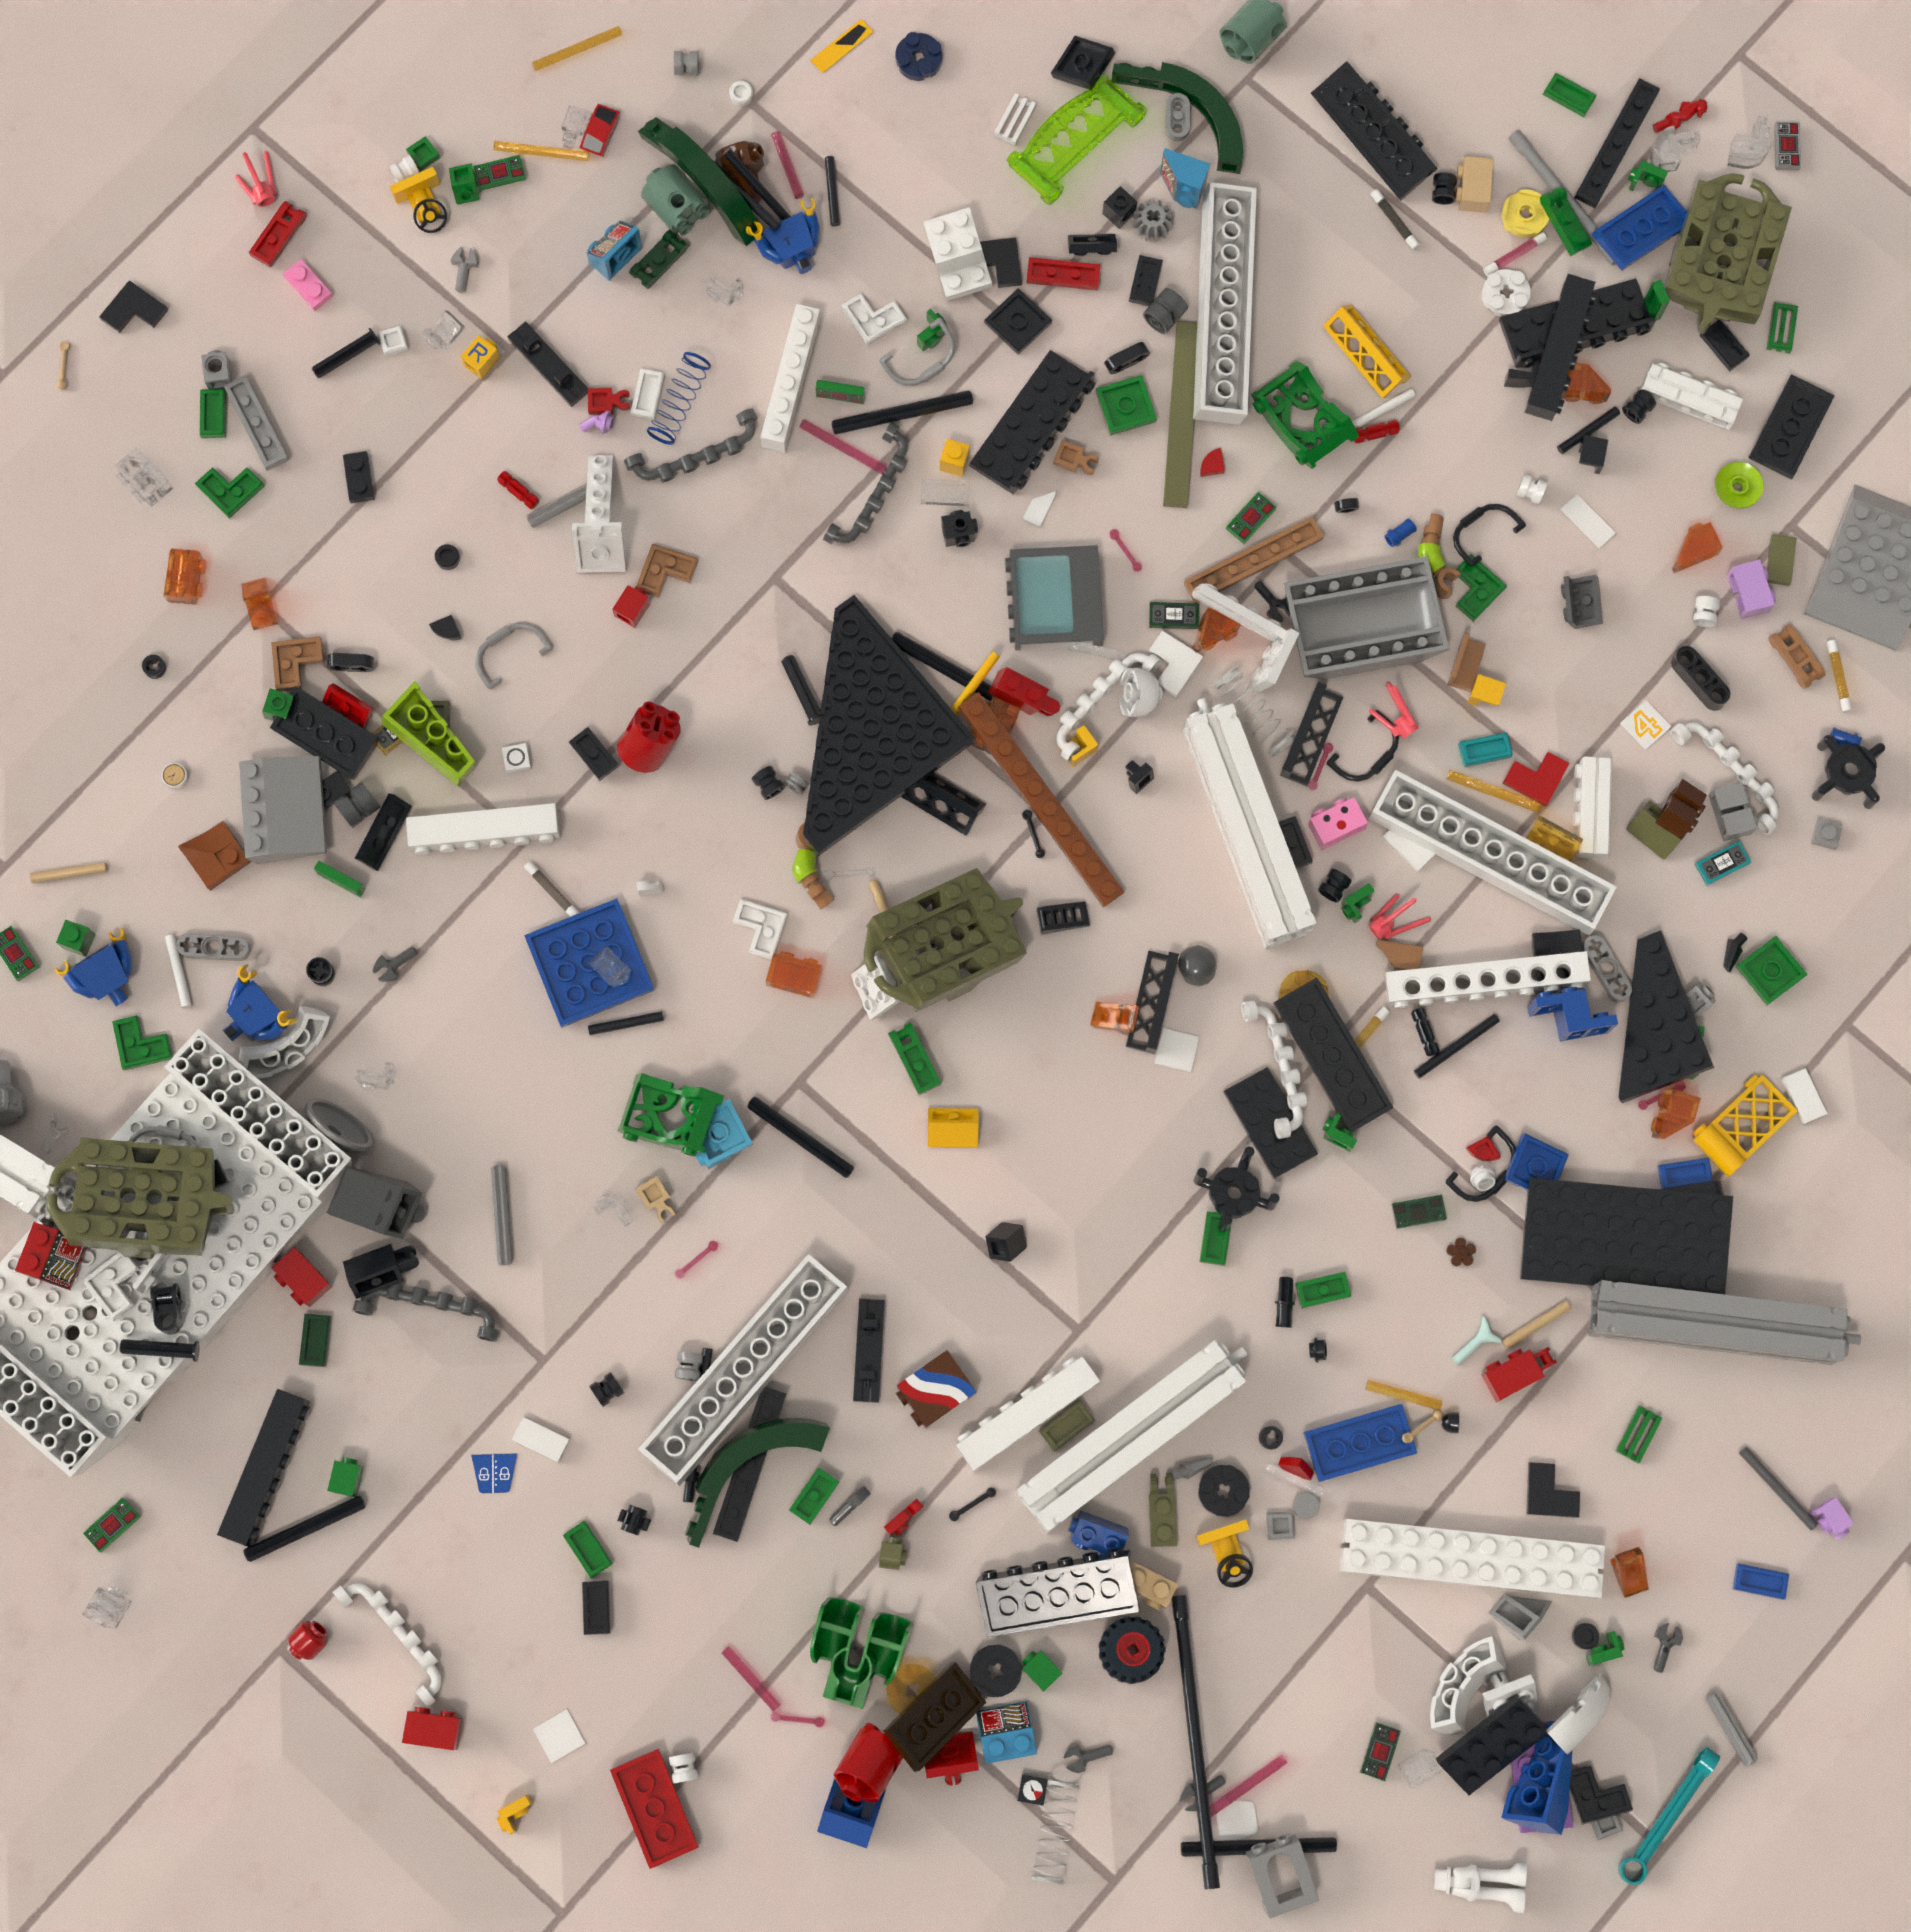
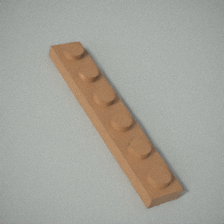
M1312 516L1185 580L1184 586L1193 602L1199 603L1200 601L1193 598L1192 593L1194 588L1200 584H1211L1218 589L1217 592H1221L1322 541L1324 536Z

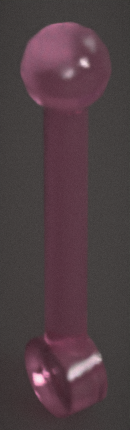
M1116 529L1111 530L1110 538L1116 540L1132 563L1133 570L1139 572L1142 569V565L1136 562L1121 541L1119 531Z
M1326 743L1323 747L1324 753L1314 778L1308 783V787L1311 790H1315L1318 787L1317 781L1327 756L1333 751L1331 743Z
M1678 1082L1674 1088L1647 1101H1639L1638 1107L1641 1110H1645L1648 1105L1675 1092H1683L1686 1086L1683 1082Z
M710 1241L708 1247L682 1269L675 1271L676 1278H683L685 1272L710 1251H716L718 1243Z
M772 1712L770 1716L773 1722H778L779 1720L815 1724L817 1727H822L825 1723L822 1717L812 1719L780 1715L779 1712Z

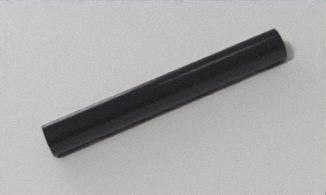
M833 156L825 157L830 224L831 226H839L840 217L835 162Z
M1613 407L1557 446L1558 451L1564 454L1582 441L1584 435L1590 436L1619 416V409Z
M662 1011L589 1025L588 1030L589 1035H595L664 1021Z

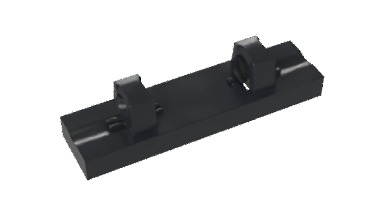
M526 321L507 336L513 346L570 407H573L588 394V387ZM538 344L539 347L531 353V349Z
M859 1299L853 1402L879 1403L885 1300ZM866 1328H872V1329H875L876 1331L864 1330V1329H866Z

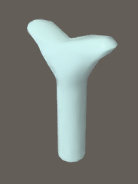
M1482 1316L1481 1326L1477 1336L1452 1357V1360L1458 1366L1483 1343H1502L1498 1336L1491 1333L1486 1317Z

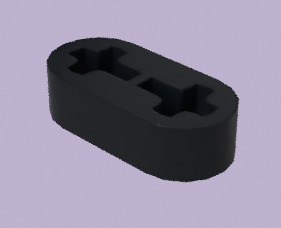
M1139 342L1110 356L1104 364L1109 373L1113 375L1143 361L1150 355V352L1144 342Z
M330 653L327 658V668L334 671L372 672L374 657L366 654Z

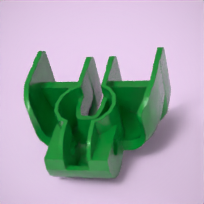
M829 1597L821 1604L810 1645V1657L812 1662L816 1664L819 1659L831 1661V1668L823 1693L824 1698L863 1709L874 1675L886 1679L884 1685H888L894 1679L901 1666L914 1624L910 1620L897 1615L876 1613L870 1624L862 1660L859 1666L849 1663V1657L864 1608L848 1600Z

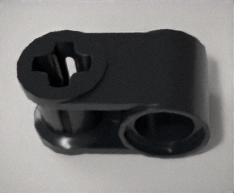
M173 1283L170 1287L162 1288L151 1286L150 1297L153 1307L154 1325L167 1335L176 1334L182 1327L181 1291L179 1284ZM169 1315L173 1316L172 1325L167 1328L163 1327L164 1318Z

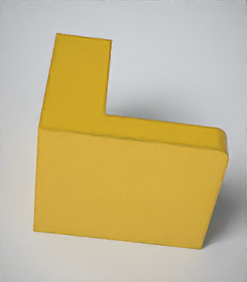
M1478 674L1467 703L1477 706L1479 701L1499 706L1506 683Z
M1084 725L1076 730L1073 738L1067 741L1069 743L1073 740L1081 746L1080 752L1071 757L1070 764L1073 767L1098 750V743Z

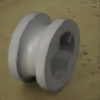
M790 772V779H785L784 784L795 793L802 795L803 788L809 786L808 782L798 774Z

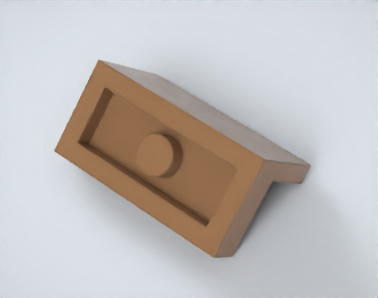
M1465 632L1461 639L1447 685L1471 692L1486 645L1469 640L1470 634Z

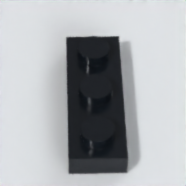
M388 793L354 859L372 870L378 871L412 806L396 795Z

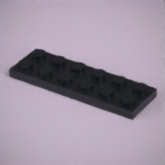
M1317 977L1273 1002L1337 1113L1341 1114L1340 1119L1348 1131L1353 1132L1394 1108Z

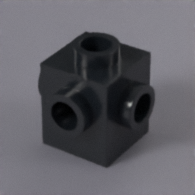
M956 510L951 512L950 515L941 516V527L946 547L954 545L956 547H966L971 542H974L975 533H978L976 518L971 519L970 511Z

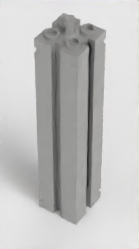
M1601 1280L1598 1284L1596 1283L1592 1286L1590 1305L1592 1309L1588 1336L1826 1365H1833L1836 1362L1844 1361V1357H1847L1849 1352V1344L1860 1345L1861 1335L1844 1333V1331H1849L1851 1324L1850 1316H1847L1848 1309Z

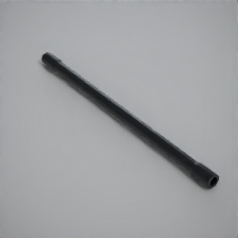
M1187 1595L1173 1596L1171 1600L1173 1618L1176 1624L1200 1834L1204 1890L1220 1888V1881L1214 1850L1188 1623Z

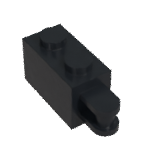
M388 1244L343 1261L348 1284L355 1298L358 1299L403 1282V1273L416 1268L419 1265V1260L416 1257V1249L413 1246H406L394 1251L392 1245Z

